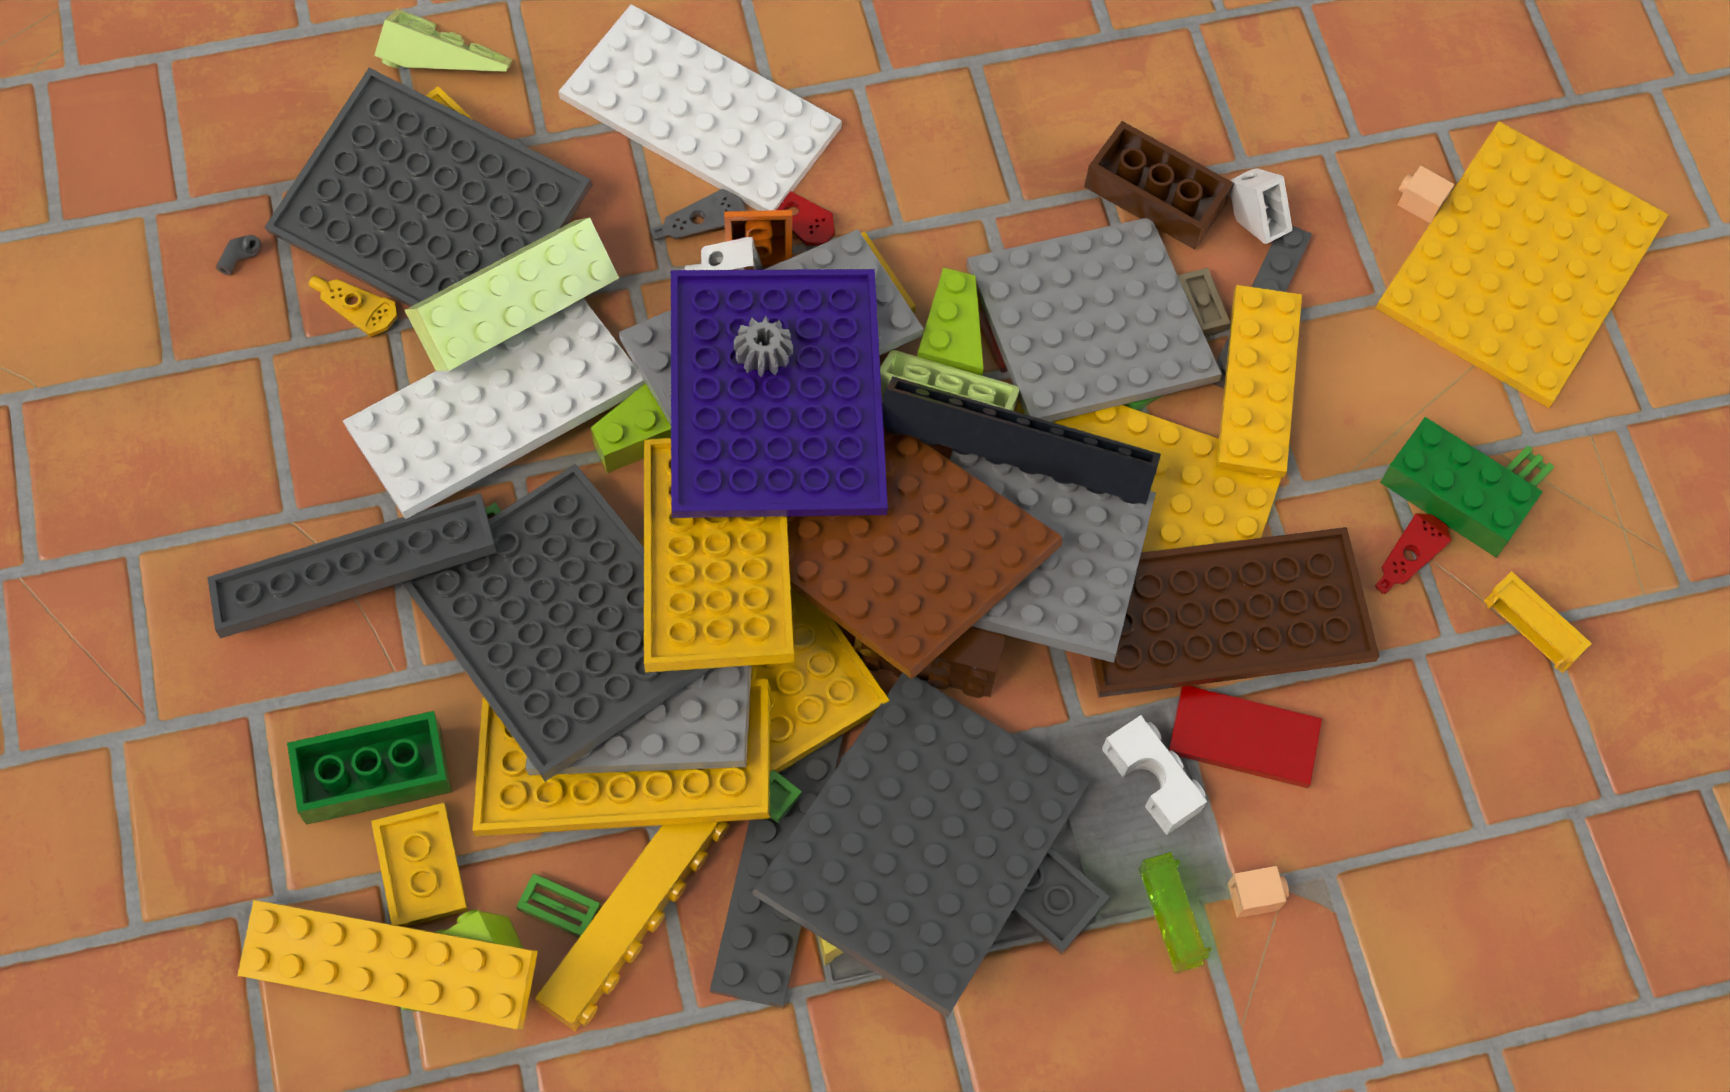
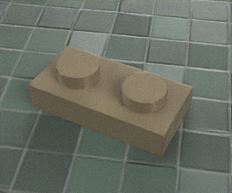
M1204 268L1177 275L1204 336L1228 330L1231 322L1209 269Z

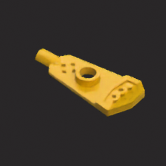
M314 275L309 281V286L320 292V299L369 337L389 330L398 318L395 302L385 297L381 298L338 279L327 282ZM350 297L358 298L357 303L353 305L347 304L346 300Z

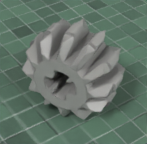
M767 316L760 323L751 318L749 326L740 325L738 336L734 339V349L738 364H744L747 373L757 369L760 377H762L766 370L776 375L778 366L786 368L789 363V357L793 354V344L789 329H782L780 320L773 324L769 323Z

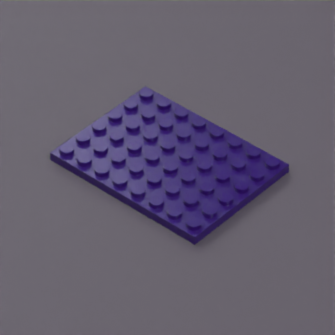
M875 269L671 270L672 518L887 515ZM767 316L769 323L773 324L780 320L782 329H789L793 344V354L789 357V363L786 368L778 366L776 375L766 370L762 377H760L757 369L747 373L744 364H738L734 349V339L738 336L740 325L749 326L751 318L760 323Z

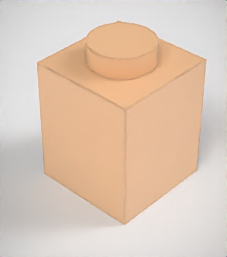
M1420 165L1414 176L1407 174L1398 191L1403 194L1397 205L1431 223L1455 184Z
M1277 866L1235 873L1228 882L1236 918L1279 911L1287 902L1286 898L1289 897L1287 881L1284 876L1279 875Z

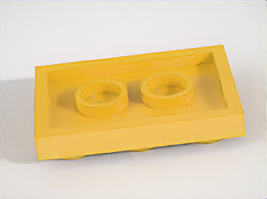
M445 803L371 821L392 925L408 927L468 911Z

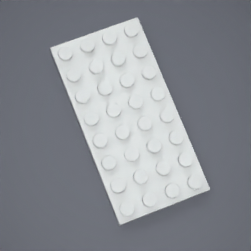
M632 4L559 90V98L718 189H725L740 197L743 203L757 211L776 210L788 193L794 191L842 128V120Z
M584 298L452 370L435 371L343 420L401 514L407 519L624 401L643 386L645 381L633 362Z

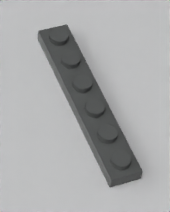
M1292 226L1293 231L1273 240L1252 287L1286 292L1312 234ZM1229 336L1216 362L1222 374L1220 381L1212 383L1223 389L1225 385Z

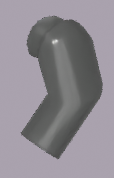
M248 235L230 240L216 265V269L225 275H231L238 261L253 257L259 252L261 247L259 238L254 235Z

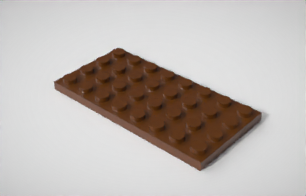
M1347 527L1141 553L1114 663L1093 657L1090 658L1099 698L1376 662L1380 656Z

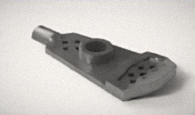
M721 189L665 217L664 224L650 229L654 241L668 235L676 240L725 227L724 212L746 211L740 197L725 189ZM696 217H701L704 219V222L694 224L692 220Z

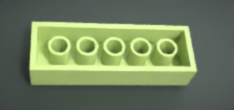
M584 218L575 220L407 308L405 312L435 370L450 371L619 279V276L591 219Z

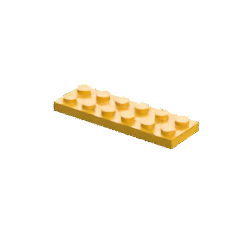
M1236 285L1216 468L1284 478L1287 473L1302 294Z

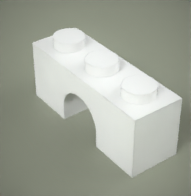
M1140 715L1107 737L1102 750L1122 777L1137 769L1149 770L1157 776L1160 782V790L1149 797L1145 807L1165 834L1168 835L1202 811L1207 803L1206 795L1202 786L1196 780H1190L1183 771V763L1179 756L1172 750L1168 751L1160 741L1161 735L1155 725L1151 722L1147 723Z

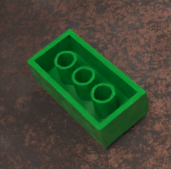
M1424 417L1391 462L1380 482L1427 514L1434 515L1449 528L1496 558L1543 492L1427 417Z
M434 711L287 742L297 813L306 825L452 793L441 726Z

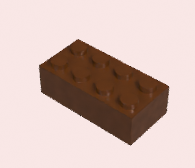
M1121 121L1090 163L1084 187L1139 219H1149L1154 222L1157 229L1195 250L1226 206L1234 183Z
M971 626L917 674L916 677L928 681V684L936 688L947 689L952 687L962 690L965 695L970 697H990L1006 635ZM855 637L854 650L868 670L878 671L883 669L891 671L895 676L900 677L903 672Z

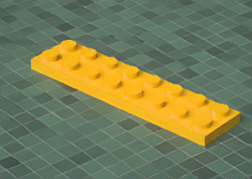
M253 900L237 976L502 1027L523 1029L538 951Z

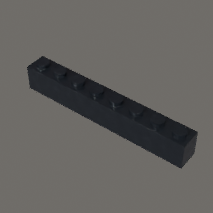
M894 376L885 389L882 402L883 428L893 435L906 434L913 436L928 445L940 444L950 447L954 452L962 455L974 454L984 457L993 464L1001 465L1005 463L1018 467L1019 470L1027 474L1039 473L1050 476L1058 483H1073L1084 486L1088 491L1095 494L1108 493L1115 495L1122 501L1130 504L1142 503L1146 505L1161 456L1160 453Z

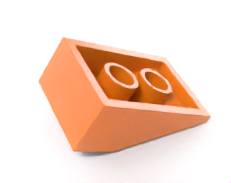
M792 210L724 212L725 242L752 237L764 269L792 258Z

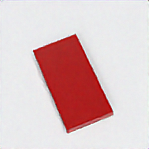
M1184 686L1180 689L1168 751H1174L1179 757L1308 788L1311 785L1322 718L1192 686Z

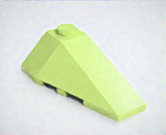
M396 9L385 19L374 55L381 58L383 64L393 68L403 66L410 68L506 72L513 60L480 44L471 43L468 46L464 44V39L461 38V35L455 32H438L435 30L437 24L400 9Z

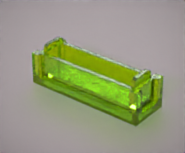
M1172 852L1144 859L1138 870L1176 974L1203 966V960L1209 959L1212 949L1211 947L1205 948L1179 877L1177 867L1180 864V860H1173Z

